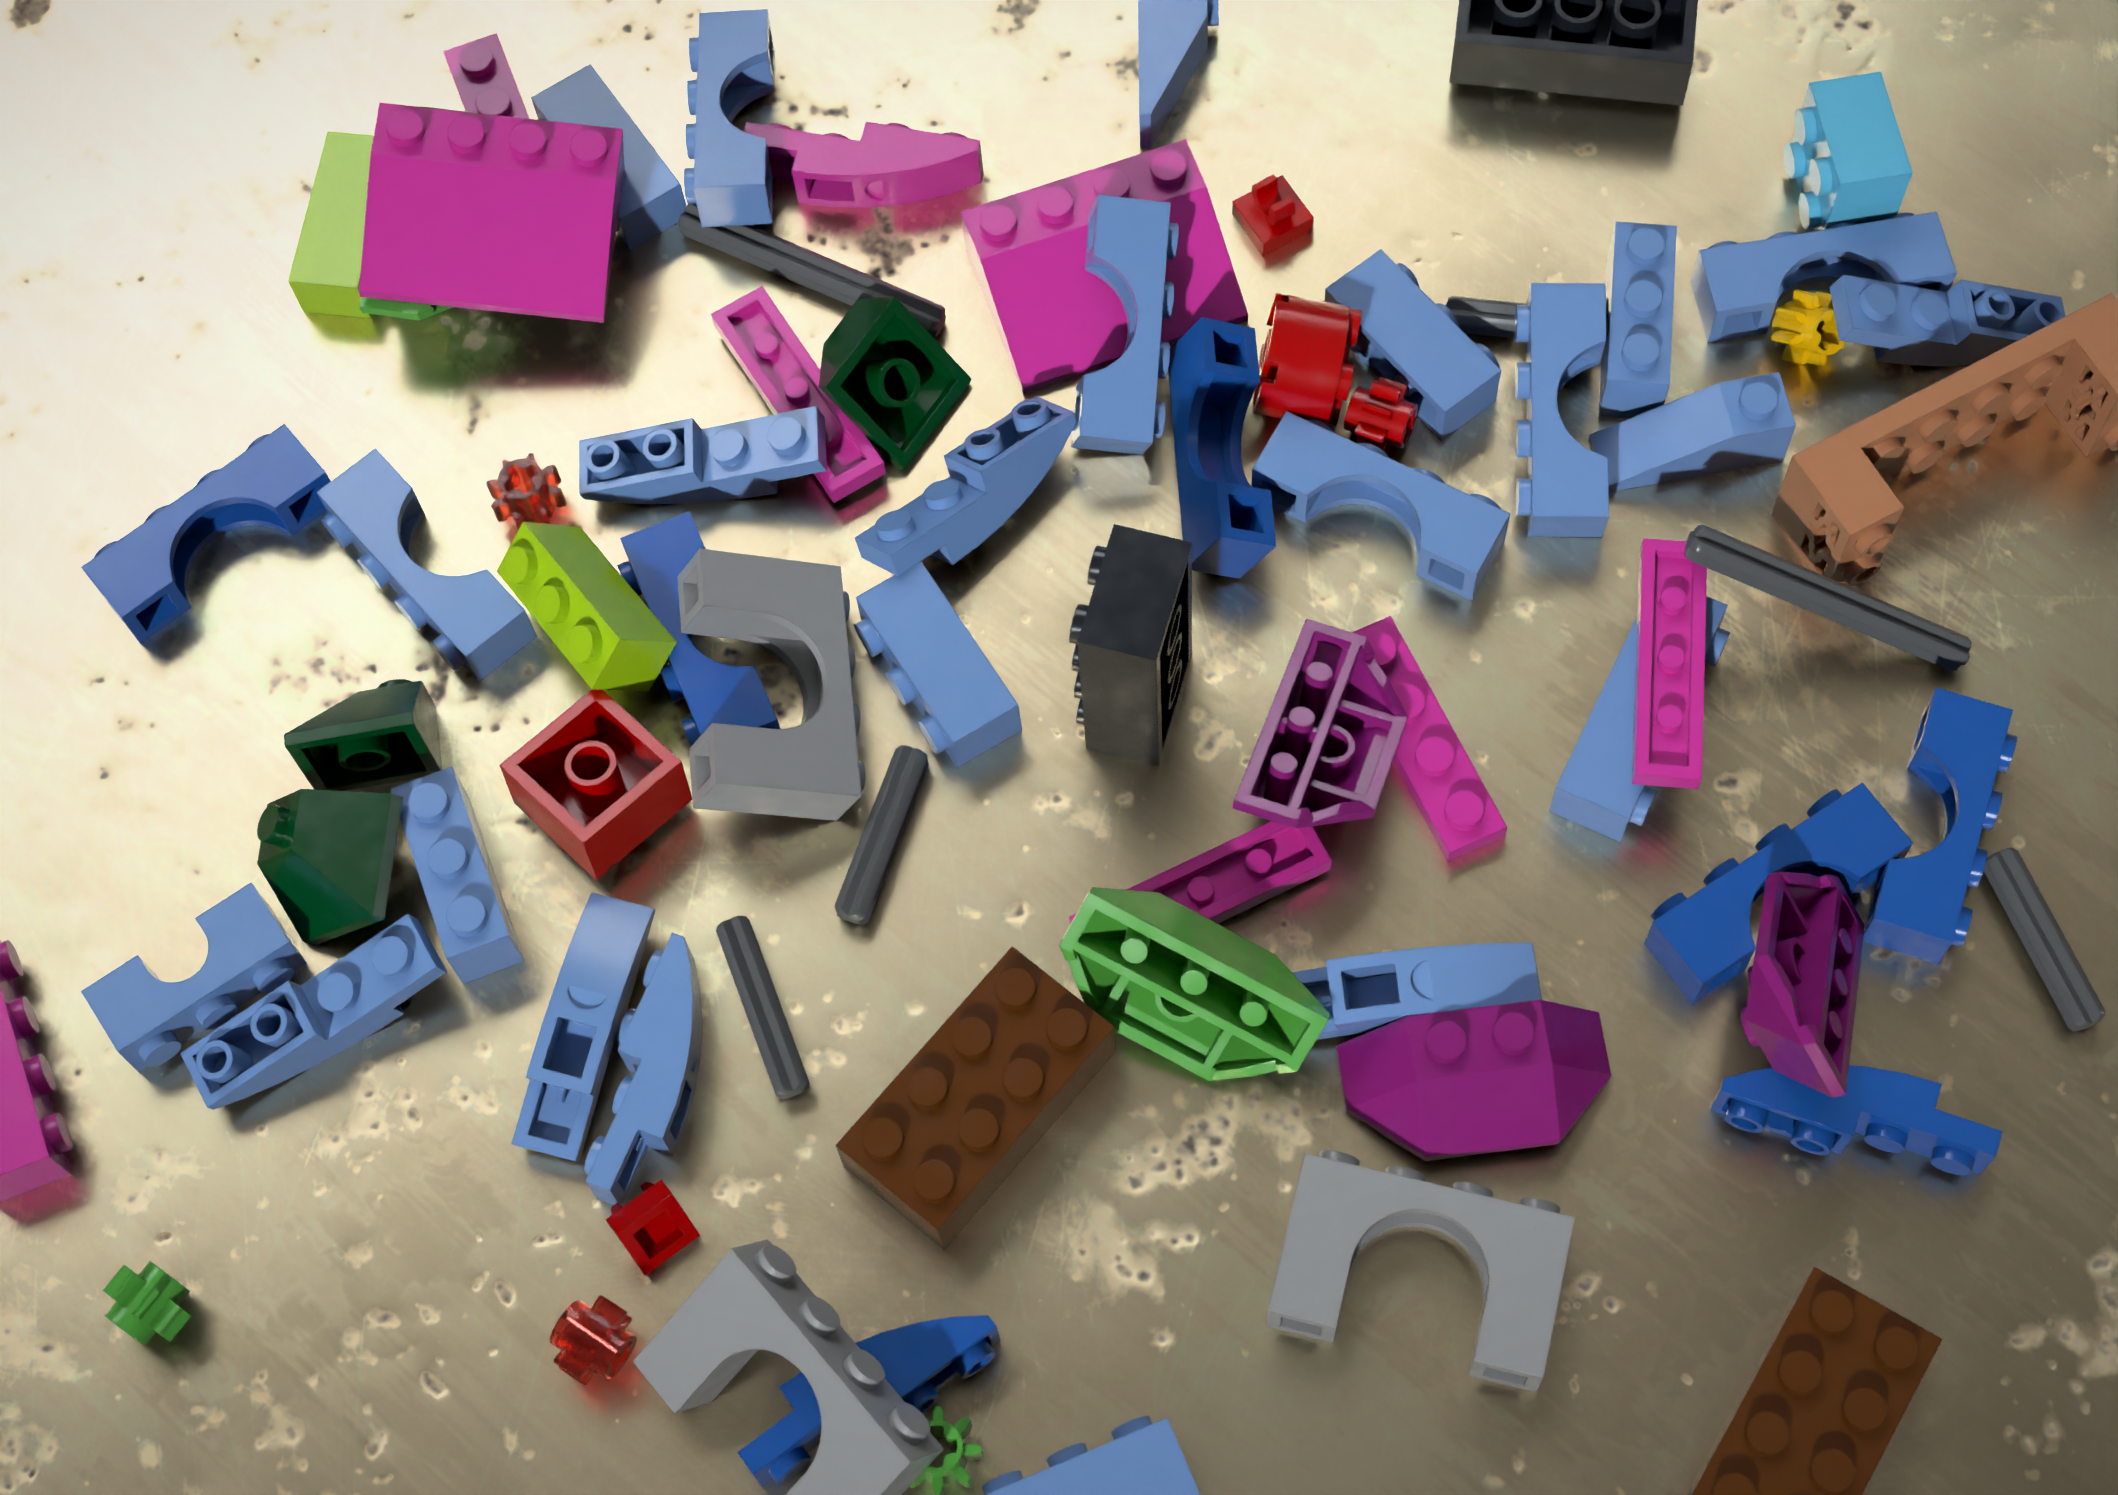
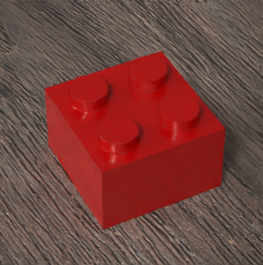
M590 690L499 765L514 804L596 881L692 800L682 761L603 690Z

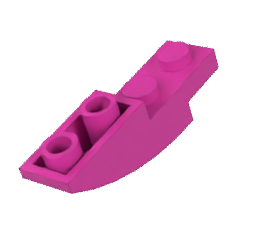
M868 121L865 122L860 141L849 139L838 133L817 134L793 130L779 123L763 125L746 122L743 131L766 139L773 179L794 182L797 200L801 204L848 208L909 204L942 197L975 186L982 182L984 175L980 140L970 139L956 132L940 134L911 129L901 123L880 124Z

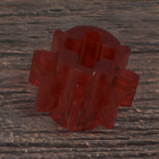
M529 453L526 459L502 460L503 468L498 474V479L487 480L486 482L491 497L495 499L491 508L497 521H506L512 517L518 530L523 522L551 524L550 518L554 513L555 507H563L567 503L562 489L557 487L562 481L557 467L553 464L541 469L534 453Z
M599 1295L592 1307L581 1300H576L564 1311L552 1330L550 1343L561 1350L555 1357L554 1363L559 1366V1369L584 1386L589 1383L594 1373L606 1381L611 1380L625 1365L635 1347L636 1337L625 1330L631 1323L632 1318L627 1315V1311L603 1295Z

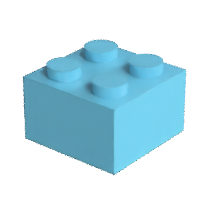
M1881 71L1810 82L1802 108L1795 111V131L1791 143H1786L1784 147L1786 173L1790 179H1797L1801 193L1799 196V215L1805 229L1811 228L1813 232L1826 230L1830 226L1842 222H1852L1857 225L1885 220L1897 214L1913 172Z

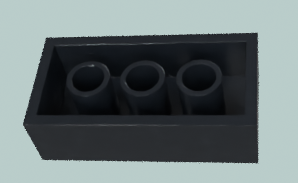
M1459 0L1449 83L1683 106L1693 66L1698 0Z
M1114 524L1107 548L1097 545L1092 555L1087 583L1093 585L1094 588L1089 605H1077L1070 628L1069 642L1076 644L1072 659V671L1078 672L1074 697L1080 699L1076 723L1084 725L1086 749L1160 766L1192 657V542Z

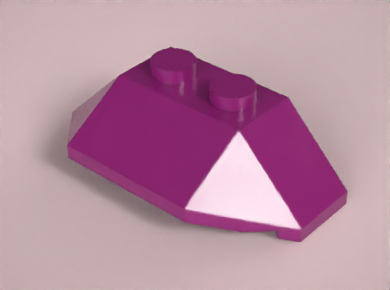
M1310 619L1305 620L1234 798L1233 809L1292 828L1373 818L1408 717L1389 679L1375 661V652L1367 637Z
M1773 873L1767 875L1753 966H1750L1748 969L1750 989L1747 1007H1744L1741 1012L1743 1029L1750 1044L1754 1047H1761L1774 1071L1832 1098L1845 1095L1865 925L1838 876L1824 875L1817 877L1806 873Z
M1545 1000L1406 1016L1336 1046L1346 1113L1361 1122H1366L1379 1133L1424 1161L1559 1144L1611 1077L1599 1012Z

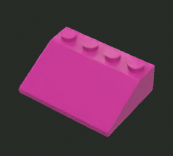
M379 102L370 154L359 284L360 297L604 323L625 169L623 129Z
M1186 139L961 211L966 253L1023 394L1103 369L1118 360L1125 349L1128 324L1126 313L1119 297L1102 279L1084 270L1089 210L1098 194L1171 203L1169 222L1178 223L1179 235L1174 260L1166 259L1165 282L1174 283V302L1170 319H1162L1160 341L1169 342L1170 346L1175 345L1201 317L1233 324L1248 321V311L1208 188Z

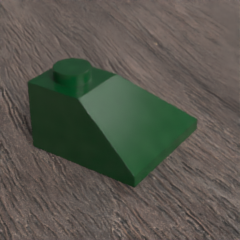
M895 296L857 299L823 343L819 388L897 469H905L972 380Z
M393 679L381 683L375 689L358 691L284 734L286 749L313 789L347 791L421 778L442 770L436 706L422 680L412 682L405 679Z
M299 789L267 804V808L263 811L257 827V836L261 841L257 865L304 943L315 946L385 919L403 797L393 793Z

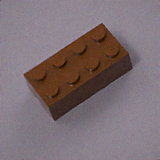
M1012 946L836 1144L844 1168L940 1248L945 1250L1116 1052L1115 1027Z
M1814 1267L1799 1286L1687 1495H1862L1943 1339Z

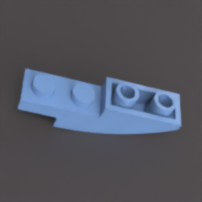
M1842 275L1829 287L1839 340L1874 346L1877 361L1905 365L1969 366L2066 316L2062 297L1960 280L1947 292Z
M1036 396L1033 399L1018 403L1013 407L1011 413L991 426L971 433L967 436L964 443L944 455L950 475L948 478L930 484L922 495L900 509L882 515L875 525L855 537L861 558L896 576L907 571L929 555H933L951 565L955 564L1000 528L1030 496L1065 446L1077 423L1075 413Z
M817 406L703 429L693 418L579 440V495L584 500L631 504H687L744 499L778 493V480L827 471L825 417Z
M591 892L564 958L526 1074V1078L530 1079L511 1143L512 1145L580 1162L615 1036L629 1006L656 911L654 908Z
M406 914L301 986L290 981L285 982L180 1054L206 1107L215 1110L288 1080L372 1035L405 1014L400 1006L402 1002L447 973L419 919Z
M673 932L664 951L656 950L648 962L643 979V984L647 988L637 1009L629 1008L618 1027L616 1044L619 1045L618 1052L628 1070L635 1072L634 1077L626 1076L619 1085L612 1105V1112L616 1116L606 1137L598 1136L593 1142L584 1165V1172L588 1174L586 1183L596 1198L612 1205L617 1202L621 1206L623 1205L648 1148L673 1157L686 1125L696 1089L701 1058L703 1024L700 986L695 961L685 937Z
M1532 943L1464 944L1395 950L1326 960V967L1292 972L1330 1013L1329 1020L1317 1040L1370 1032L1406 1016L1542 1000Z

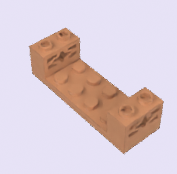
M2110 293L1794 454L1789 463L1771 516L1808 568L1842 584L1847 582L1849 586H1856L1868 580L1881 568V558L1886 547L1895 537L1893 532L1904 509L1902 503L1888 486L1892 478L1908 470H1911L1913 474L1925 471L1939 461L1945 451L1960 443L1965 447L1979 443L1993 432L1997 424L2013 416L2018 421L2023 420L2046 405L2085 457L2107 446L2112 451L2118 450V300Z

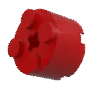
M1275 293L1266 323L1267 326H1272V329H1268L1258 362L1260 383L1253 394V414L1282 419L1287 411L1305 420L1318 419L1326 425L1336 427L1340 416L1342 400L1347 401L1352 382L1354 365L1347 362L1350 346H1355L1361 322V310L1349 308V306Z

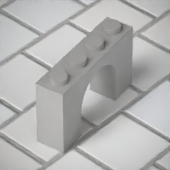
M700 548L677 577L681 633L749 641L773 652L789 667L799 684L803 698V718L801 725L788 729L712 723L689 748L693 808L837 821L862 796L866 782L864 764L858 761L856 737L860 728V710L858 705L853 703L851 679L855 670V653L853 648L848 646L846 622L850 612V598L848 592L843 590L841 566Z
M1324 1150L1320 1152L1319 1156L1305 1153L1268 1308L1267 1327L1334 1342L1348 1275L1359 1252L1371 1240L1392 1229L1411 1226L1429 1228L1449 1236L1460 1244L1474 1261L1481 1277L1483 1305L1468 1376L1537 1392L1544 1377L1575 1217L1560 1214V1207L1542 1199L1522 1198L1518 1204L1492 1198L1493 1192L1490 1189L1474 1183L1455 1182L1452 1188L1425 1182L1426 1176L1423 1173L1407 1167L1389 1166L1385 1172L1361 1167L1357 1158L1339 1151Z
M768 1239L731 1248L633 1360V1363L675 1414L712 1402L759 1349L777 1353L792 1362L807 1378L816 1395L821 1414V1438L817 1454L811 1466L786 1495H902L944 1449L931 1434L930 1425L925 1416L917 1408L904 1402L885 1379L884 1369L878 1360L856 1345L840 1326V1318L835 1309L825 1300L813 1294L797 1275L796 1265L791 1257L781 1248L772 1245Z

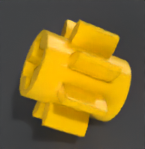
M1795 290L1793 301L1786 302L1780 308H1776L1772 322L1773 334L1771 335V340L1786 346L1782 355L1784 361L1800 365L1809 363L1823 367L1826 366L1827 355H1833L1840 349H1843L1845 341H1840L1838 337L1831 294L1818 291L1812 293Z

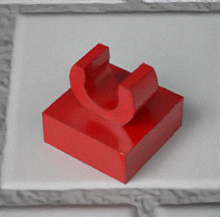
M1274 174L1253 184L1249 193L1232 201V215L1263 257L1313 231L1314 217L1283 175L1276 177Z
M662 1179L655 1184L646 1181L640 1186L643 1191L642 1194L624 1207L618 1202L611 1207L612 1215L605 1219L644 1275H647L700 1236Z

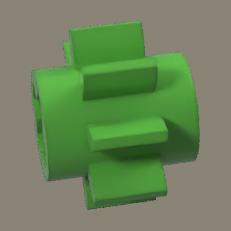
M150 1260L138 1274L126 1265H123L102 1290L115 1300V1303L104 1316L143 1346L147 1345L156 1332L171 1342L191 1317L189 1313L178 1306L190 1291Z
M936 1406L933 1412V1420L928 1421L930 1432L936 1439H946L950 1450L956 1453L945 1455L943 1467L935 1468L930 1463L909 1487L911 1489L915 1488L925 1479L932 1483L935 1495H945V1485L951 1484L956 1480L965 1487L970 1488L972 1486L969 1474L965 1470L967 1460L975 1461L983 1458V1450L979 1445L963 1443V1439L972 1429V1423L968 1417L959 1420L953 1426L946 1422L941 1406Z

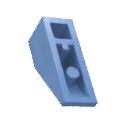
M1138 0L1140 148H1152L1207 52L1208 26H1219V0Z
M1776 372L1714 384L1592 433L1588 441L1591 451L1608 457L1609 492L1782 462L1796 424L1780 373Z

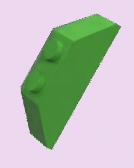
M1091 887L1059 945L1065 960L1069 962L1075 983L1084 1003L1115 1027V1032L1208 1081L1252 1077L1278 1071L1279 1074L1297 1072L1329 1020L1330 1013L1275 954L1161 893Z

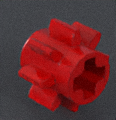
M1379 377L1378 382L1373 381L1371 389L1361 386L1355 389L1344 419V430L1358 435L1355 443H1369L1377 446L1385 453H1388L1390 445L1399 448L1405 447L1414 427L1418 411L1417 404L1404 400L1407 385Z

